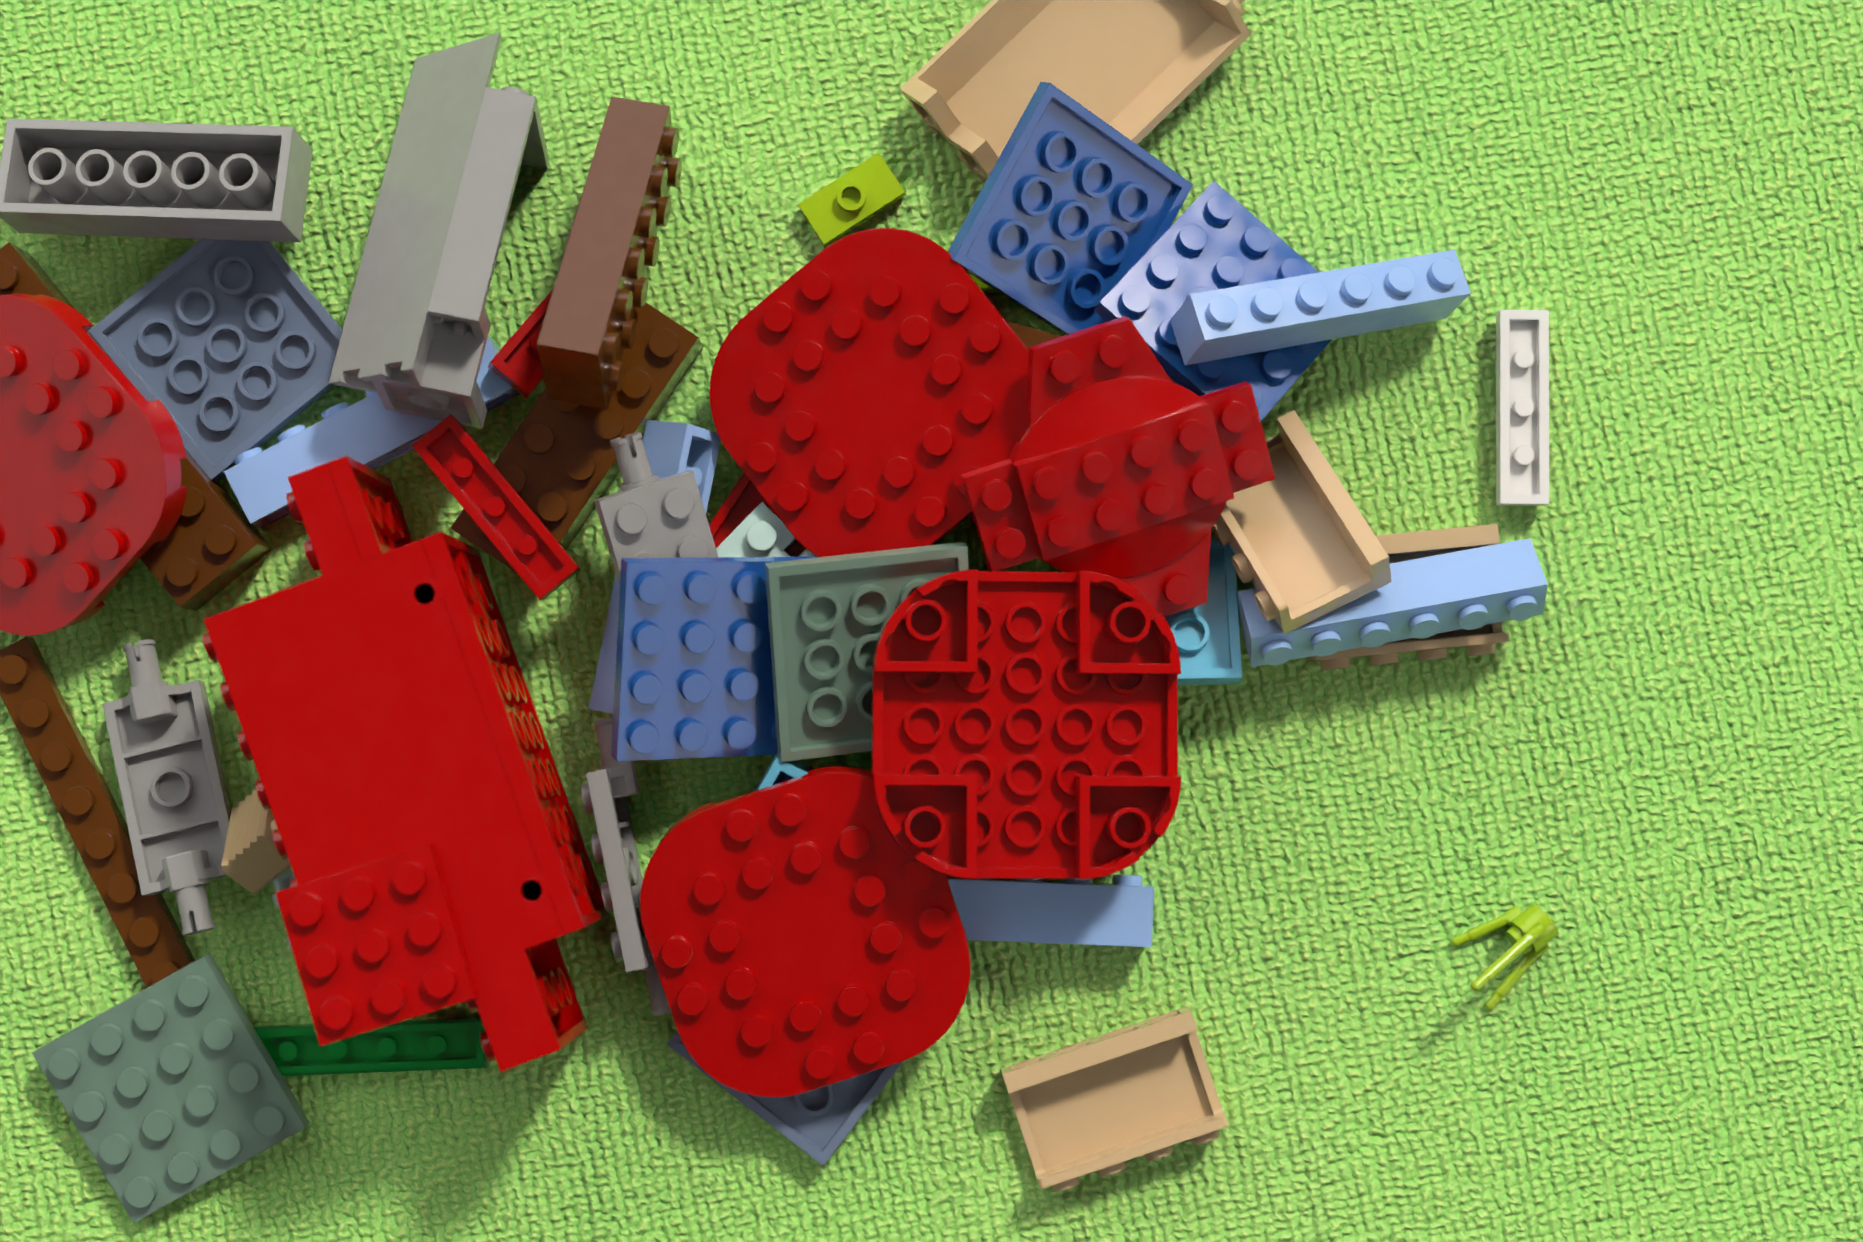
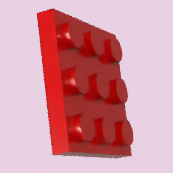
M433 844L275 892L320 1046L478 997Z

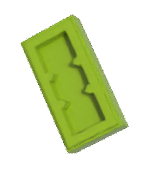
M878 152L800 202L798 208L825 248L905 197V191Z

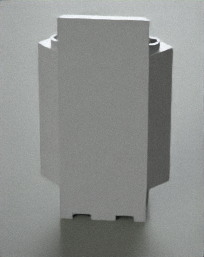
M500 32L415 59L328 382L330 384L378 393L386 410L441 421L449 414H452L461 425L483 429L487 409L477 384V377L491 325L485 303L520 165L524 164L548 169L550 161L536 97L530 96L526 91L516 87L508 86L503 87L501 90L489 87L502 40Z

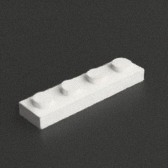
M1500 309L1496 312V505L1546 506L1549 504V310Z

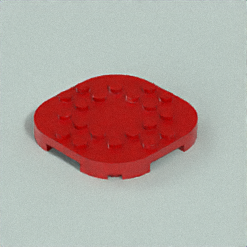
M895 228L867 229L845 236L829 245L747 313L733 327L722 343L712 368L709 393L713 422L723 445L791 534L818 557L935 545L972 515L961 474L1009 459L1015 442H1020L1028 429L1029 413L1026 412L1029 347L1023 343L969 273L958 262L950 259L952 255L931 239L907 230Z
M0 295V630L17 635L46 634L78 624L96 614L105 606L102 599L154 543L164 541L172 532L182 513L188 486H181L180 459L187 458L184 444L168 410L160 400L148 402L88 335L87 332L93 325L81 313L68 304L45 295Z
M978 569L963 570L937 577L916 589L903 600L891 614L879 636L872 670V789L879 815L899 846L911 857L936 871L968 879H1091L1113 874L1138 861L1167 830L1174 816L1181 790V776H1178V674H1181V663L1174 635L1162 613H1158L1151 603L1140 594V591L1118 578L1091 571L1010 572L978 571Z
M846 766L818 768L808 771L807 775L716 804L710 802L700 806L682 817L668 830L655 849L646 868L640 894L641 920L676 1028L684 1046L695 1062L711 1077L729 1088L761 1097L793 1096L902 1062L920 1054L935 1044L954 1023L965 1002L971 969L969 945L947 875L920 863L903 850L893 839L885 827L875 803L871 771Z

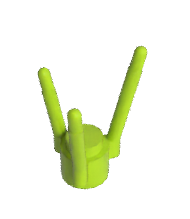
M1532 904L1525 911H1522L1515 905L1505 914L1474 927L1451 940V944L1457 947L1504 926H1511L1505 934L1513 946L1471 983V989L1478 991L1520 954L1524 955L1485 1003V1008L1489 1011L1493 1010L1502 998L1507 995L1533 962L1550 948L1547 943L1559 934L1557 927L1550 917L1536 904Z

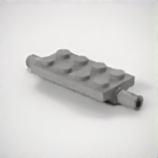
M641 432L625 435L623 439L618 437L611 440L610 444L613 446L623 483L619 485L620 491L596 499L594 502L619 585L621 558L718 557L694 472L687 470L672 476L658 478L657 474L652 475Z
M155 640L137 641L138 646H134V643H128L123 646L132 688L128 689V695L122 699L102 703L141 894L142 896H150L166 891L175 893L183 929L182 935H193L201 933V930L209 931L215 929L205 886L210 884V880L228 876L222 872L221 865L232 810L205 683L201 680H195L178 685H168L167 681H162Z
M613 717L594 721L602 765L598 766L597 771L586 773L588 783L581 785V792L587 814L594 813L598 833L591 834L594 857L597 863L604 862L608 882L601 884L604 907L607 913L614 912L618 930L611 933L613 953L617 962L624 961L626 972L635 970L644 972L653 1016L671 1013L641 920L640 894L643 877L626 797L640 792L634 761H616L611 756Z

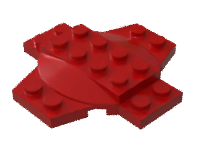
M1126 316L1029 347L1026 412L1029 413L1027 431L1022 436L1020 442H1015L1009 459L961 474L988 569L990 571H1000L1040 557L1043 561L1064 572L1091 571L1118 578L1139 590L1140 594L1151 603L1158 613H1162L1164 617L1207 603L1211 528L1220 517L1227 501L1234 499L1233 493L1276 479L1251 384L1245 381L1198 396L1189 389L1173 383L1131 319Z

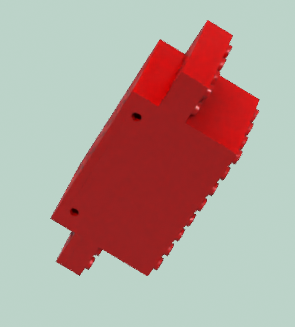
M348 456L289 476L287 478L292 492L286 494L287 503L296 522L303 521L309 537V540L304 542L307 559L314 571L321 570L322 576L203 619L208 633L203 634V643L213 663L219 662L225 682L220 684L221 694L227 708L231 712L236 711L243 729L238 732L239 745L245 758L248 761L254 760L260 780L255 781L258 798L265 810L271 809L278 828L273 830V840L276 849L283 859H289L295 878L290 880V886L293 887L433 844L478 995L477 998L466 1001L472 1013L479 1011L485 1031L480 1033V1040L490 1063L497 1061L499 1070L502 1072L559 1051L585 1031L588 1025L556 938L609 916L610 912L607 913L604 907L597 876L478 549L443 532L413 542L391 479Z

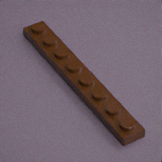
M25 637L1 649L0 695L146 987H149L194 962L195 959L162 893L142 896L128 826L34 638Z

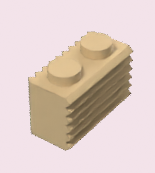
M252 790V795H246L245 801H239L238 807H232L221 865L223 873L252 894H258L291 866L289 859H283L276 849L273 840V830L278 829L271 809L265 810L262 806L256 790Z

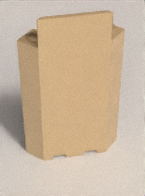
M991 0L900 88V91L921 120L936 135L939 132L942 133L958 151L957 157L983 183L989 177L1040 82L1053 84L1131 141L1138 144L1251 35L1242 19L1245 12L1240 3L1244 0Z

